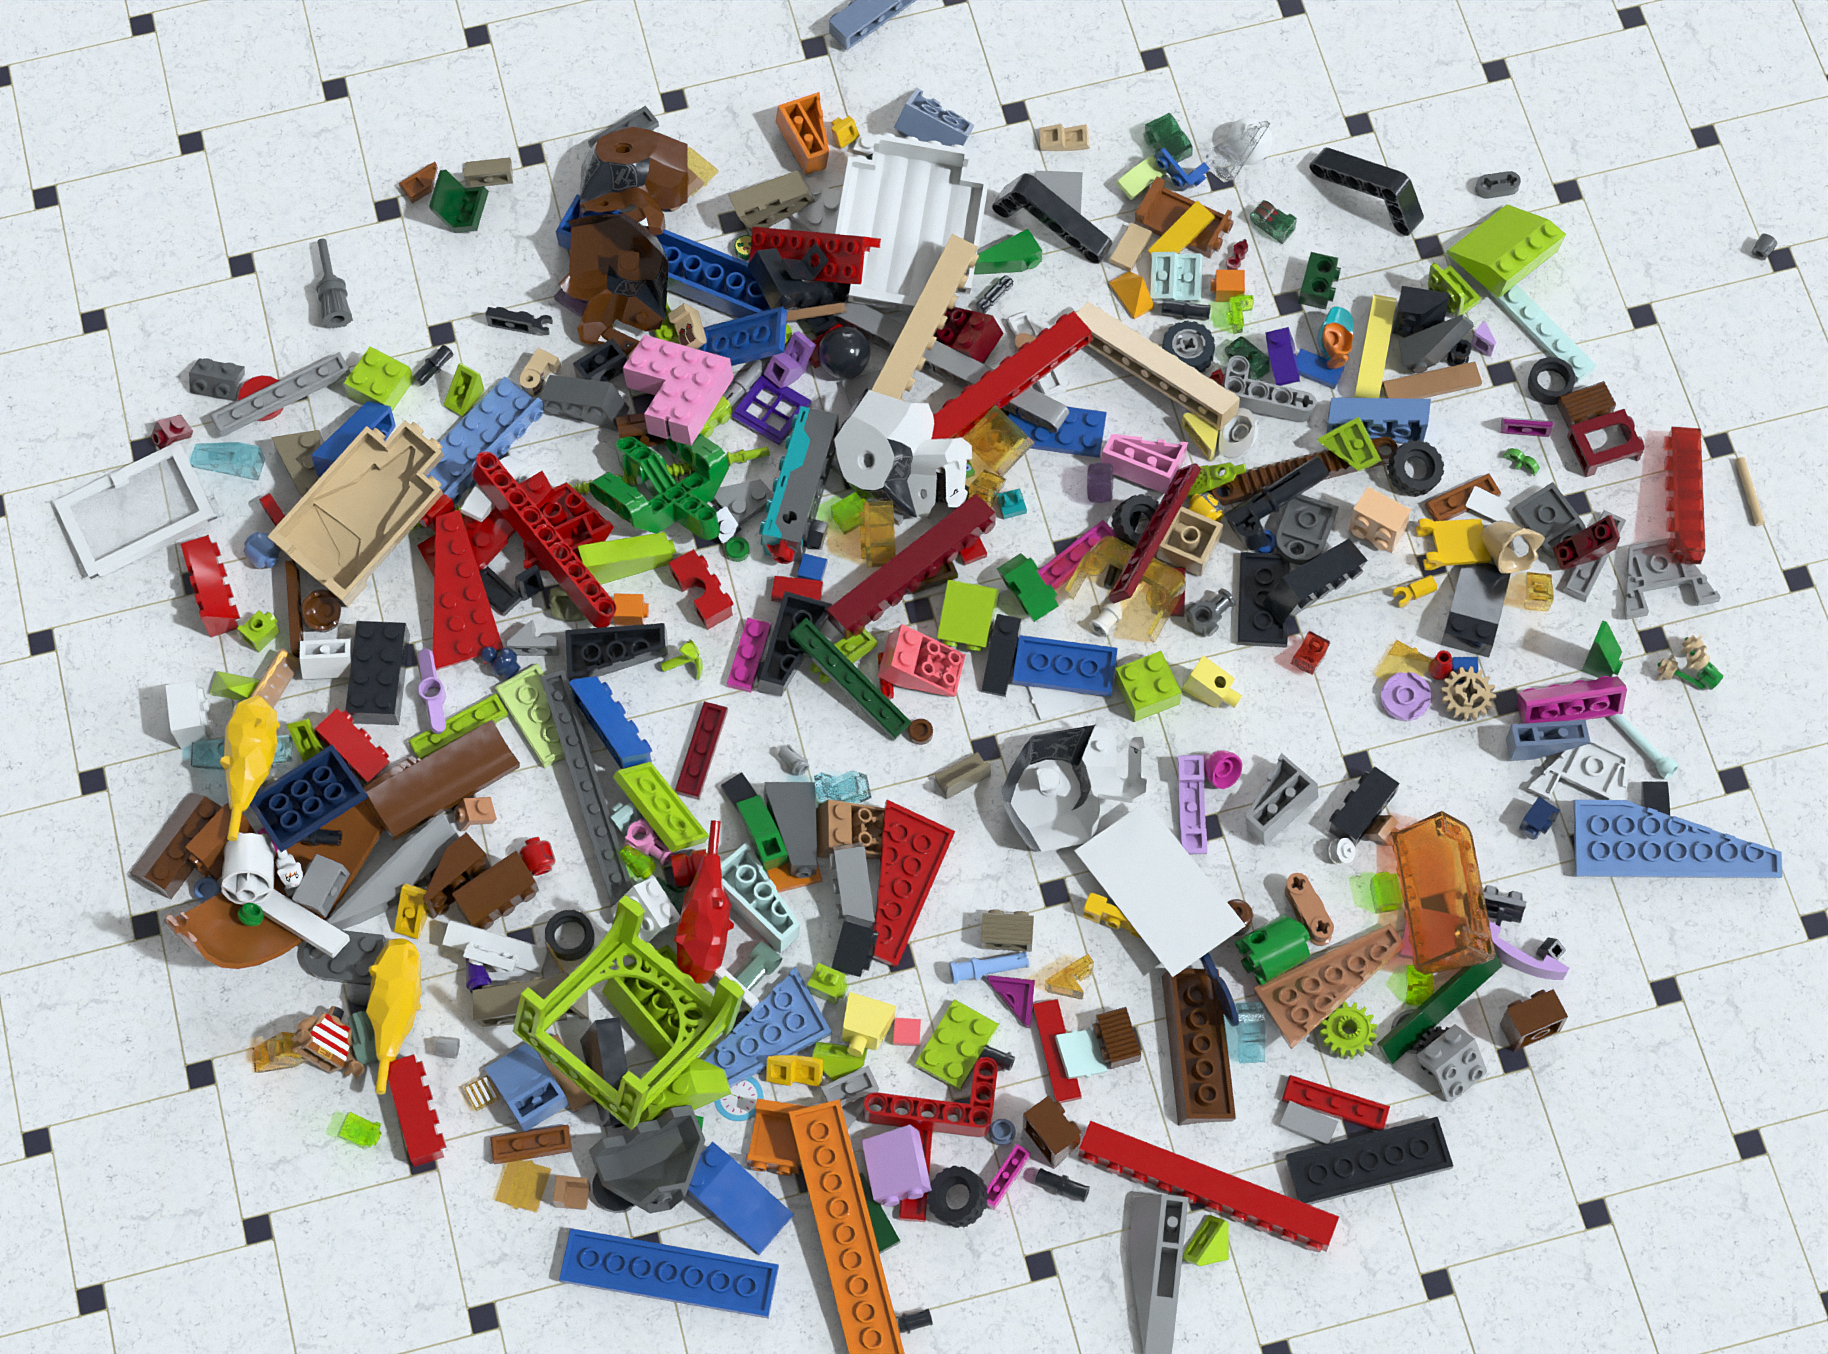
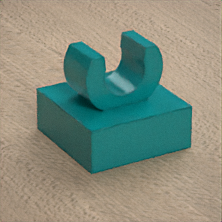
M1020 488L997 494V501L1003 520L1027 514V508Z

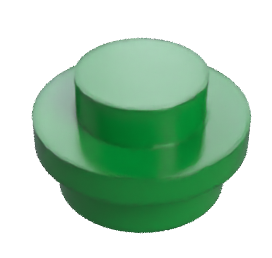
M255 903L244 904L237 914L238 919L247 926L260 925L264 918L262 908Z

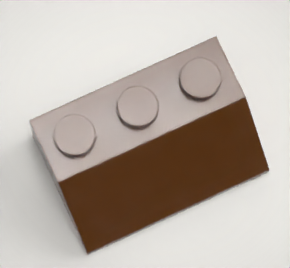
M514 851L452 893L460 913L468 924L487 930L494 924L495 920L501 916L505 917L511 914L517 905L533 899L539 889L517 851Z

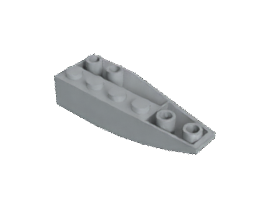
M441 813L438 817L429 819L420 832L410 835L406 839L405 844L340 908L330 915L327 922L339 930L349 928L397 906L400 900L401 888L405 883L421 889L428 886L446 848L460 837Z
M1166 1194L1134 1197L1129 1257L1143 1354H1172L1189 1197Z

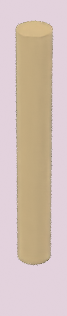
M1740 457L1735 460L1755 525L1761 526L1765 524V520L1745 457Z

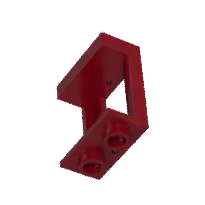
M1625 409L1570 426L1567 438L1585 477L1595 475L1598 467L1634 456L1636 461L1640 460L1645 448L1644 442L1640 436H1637L1634 430V421L1631 416L1627 415ZM1619 424L1627 443L1594 453L1585 434Z

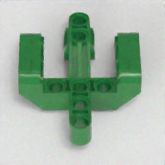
M700 433L692 446L673 441L671 434H669L670 436L665 441L668 450L696 470L693 474L676 483L666 468V462L660 454L658 455L633 437L619 439L616 442V449L622 470L626 476L632 475L635 477L639 485L644 483L653 498L647 501L637 491L636 487L626 484L620 476L616 477L612 473L606 472L589 482L590 492L597 501L619 515L620 518L631 523L633 527L655 534L678 522L703 540H711L719 535L720 530L716 510L707 503L714 499L729 470L727 456L721 447Z

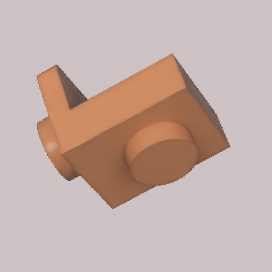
M491 797L463 798L454 809V820L458 823L460 831H466L470 825L493 824L497 820Z

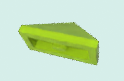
M459 363L443 405L459 415L465 416L485 390L481 375L464 364Z
M216 671L210 695L243 701L250 697L260 679Z
M309 718L290 722L286 725L303 763L323 751Z
M816 1042L813 1057L823 1059V1071L832 1081H836L864 1066L868 1048L864 1049L861 1057H855L848 1053L847 1049L849 1046Z
M1208 1214L1184 1250L1182 1260L1199 1267L1229 1260V1223L1224 1219Z

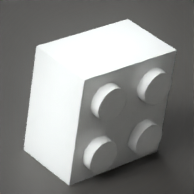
M196 680L165 685L170 730L181 750L211 744L210 735L214 734L212 721L208 720L207 712H211L209 698L205 697L204 689L199 688Z

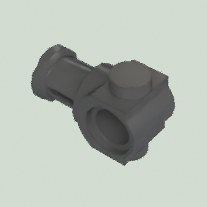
M1221 588L1218 591V595L1211 601H1200L1197 604L1194 602L1184 613L1188 616L1187 621L1190 623L1193 632L1203 637L1207 635L1210 637L1219 628L1217 622L1222 619L1221 614L1229 607H1234L1236 601L1229 591ZM1204 617L1208 621L1199 622L1196 618Z

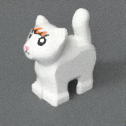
M278 849L279 858L275 862L278 869L277 874L285 885L287 896L291 897L294 895L295 887L301 883L303 878L301 864L299 862L296 863L293 855L288 854L286 850L281 853Z

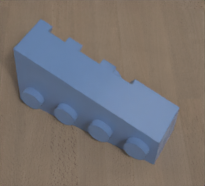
M1331 398L1326 434L1360 417L1371 440L1389 437L1398 444L1407 443L1410 440H1422L1424 442L1429 422L1431 399Z

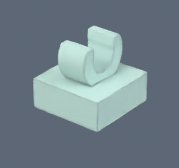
M619 802L612 807L615 814L610 818L621 835L625 837L629 826L634 822H638L641 816L631 802L626 806Z

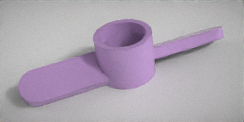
M424 648L418 655L422 677L418 691L424 705L427 707L430 729L436 734H441L446 728L442 706L446 700V692L442 682L437 678L433 653L431 650ZM431 688L440 689V692L434 697L424 696Z

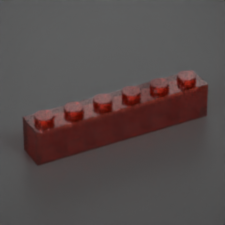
M1671 426L1669 435L1664 437L1663 449L1667 450L1668 455L1665 456L1664 470L1668 471V476L1665 478V491H1669V497L1666 498L1665 510L1669 511V517H1667L1666 532H1670V538L1667 540V553H1671V563L1701 565L1706 552L1701 428Z

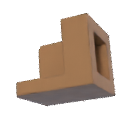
M556 1175L553 1194L555 1207L586 1210L590 1191L588 1178Z

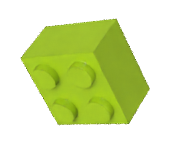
M369 346L345 380L344 386L348 397L362 404L370 401L391 406L393 411L414 380L410 366Z
M1162 651L1115 669V682L1134 722L1180 705L1182 692Z

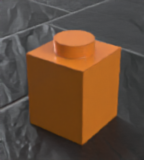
M1216 270L1215 279L1210 281V293H1215V302L1244 301L1245 270Z
M614 593L613 601L617 607L613 617L614 626L643 625L644 619L649 618V603H645L644 594Z

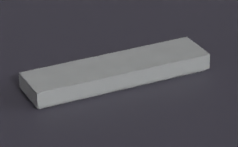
M1603 510L1598 521L1608 515H1612L1620 534L1626 520ZM1610 553L1595 561L1575 566L1563 592L1586 602Z

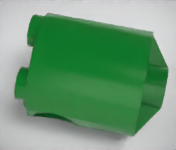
M1281 914L1234 942L1237 950L1244 957L1241 960L1243 968L1248 974L1253 972L1254 978L1260 986L1267 984L1310 958L1309 948L1306 943L1310 940L1308 931L1301 922L1288 917L1286 914Z

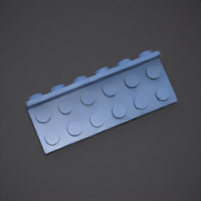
M504 377L439 442L443 446L441 451L444 457L426 477L428 478L431 475L442 484L439 487L442 492L452 499L454 505L457 504L462 494L477 483L471 473L477 455L481 452H490L498 458L500 455L506 454L511 444L517 438H521L533 422L538 421L545 411L542 400L540 398H532L508 378Z

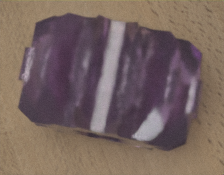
M1097 462L1089 465L1087 471V495L1090 502L1104 503L1112 500L1114 478L1111 464Z

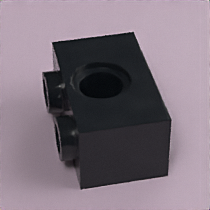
M612 338L573 363L575 375L579 379L609 382L624 372L623 367L627 362V358Z

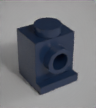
M1538 797L1523 818L1519 829L1522 830L1526 837L1535 840L1541 832L1543 834L1548 832L1551 825L1556 821L1560 810Z

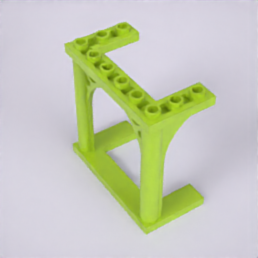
M625 895L618 902L613 925L604 939L590 956L544 1000L529 987L521 993L512 1032L632 1130L639 1123L641 1113L721 1033L727 1035L733 1029L745 991L742 990L736 981L730 980L726 976L718 982L714 997L708 990L698 986L691 976L682 973L670 959L661 956L649 942H644L638 937L645 910L639 902ZM628 955L636 962L634 969L629 970L623 965V958ZM616 960V966H617L618 969H617V970H612V969H610V967H613V966H614L615 963H613V962ZM641 967H643L649 973L643 972L641 970ZM615 977H633L655 985L668 996L678 1015L679 1033L671 1050L641 1080L628 1071L622 1077L619 1090L617 1091L545 1031L597 983ZM679 999H682L687 1004H682ZM688 1010H695L702 1017L697 1020H691L684 1013ZM686 1026L692 1027V1030H691L690 1033H688V1032L686 1031V1029H685Z

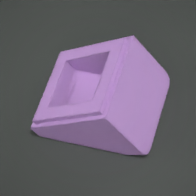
M1483 321L1474 332L1471 345L1491 357L1496 341L1486 322Z

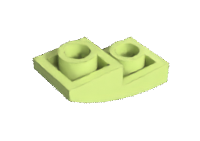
M1152 155L1122 176L1116 184L1132 200L1146 192L1156 177L1162 179L1166 176L1167 172L1157 165L1156 159Z

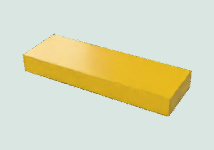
M1197 200L1150 247L1148 253L1151 256L1152 252H1176L1180 254L1215 218L1214 215Z

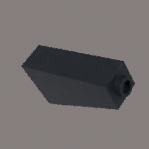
M620 1018L595 1020L580 1039L586 1066L618 1091L622 1077L628 1072ZM596 1101L602 1127L612 1126V1128H620L625 1126Z

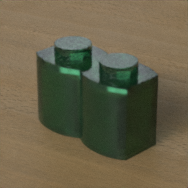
M1167 113L1145 124L1143 136L1146 143L1154 147L1155 154L1162 148H1165L1177 163L1192 156L1193 146L1171 113Z

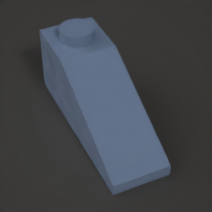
M1586 720L1511 724L1506 737V744L1510 761L1535 760L1590 744V737Z

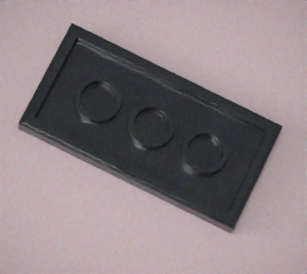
M1240 553L1237 645L1287 648L1288 621L1281 625L1263 604L1280 579L1289 573L1290 562L1283 559L1280 554Z

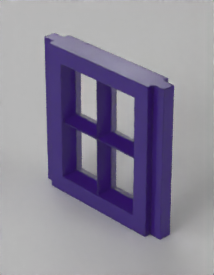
M763 373L731 416L753 431L780 445L793 429L792 420L794 414L799 413L801 406L809 408L812 401L788 386L778 387ZM763 388L778 396L771 406L756 398ZM782 399L797 407L790 417L775 409ZM753 401L768 409L762 419L746 411ZM772 412L787 420L780 431L765 422Z

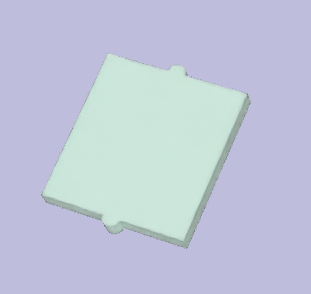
M1093 1029L1084 1031L1073 1030L1071 1033L1055 1036L1067 1079L1083 1076L1089 1078L1091 1075L1107 1072Z

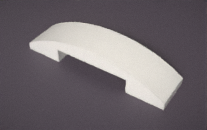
M507 456L499 460L517 482H520L531 470L532 466L513 456ZM476 484L464 502L461 513L482 522L494 510L495 505L481 487Z

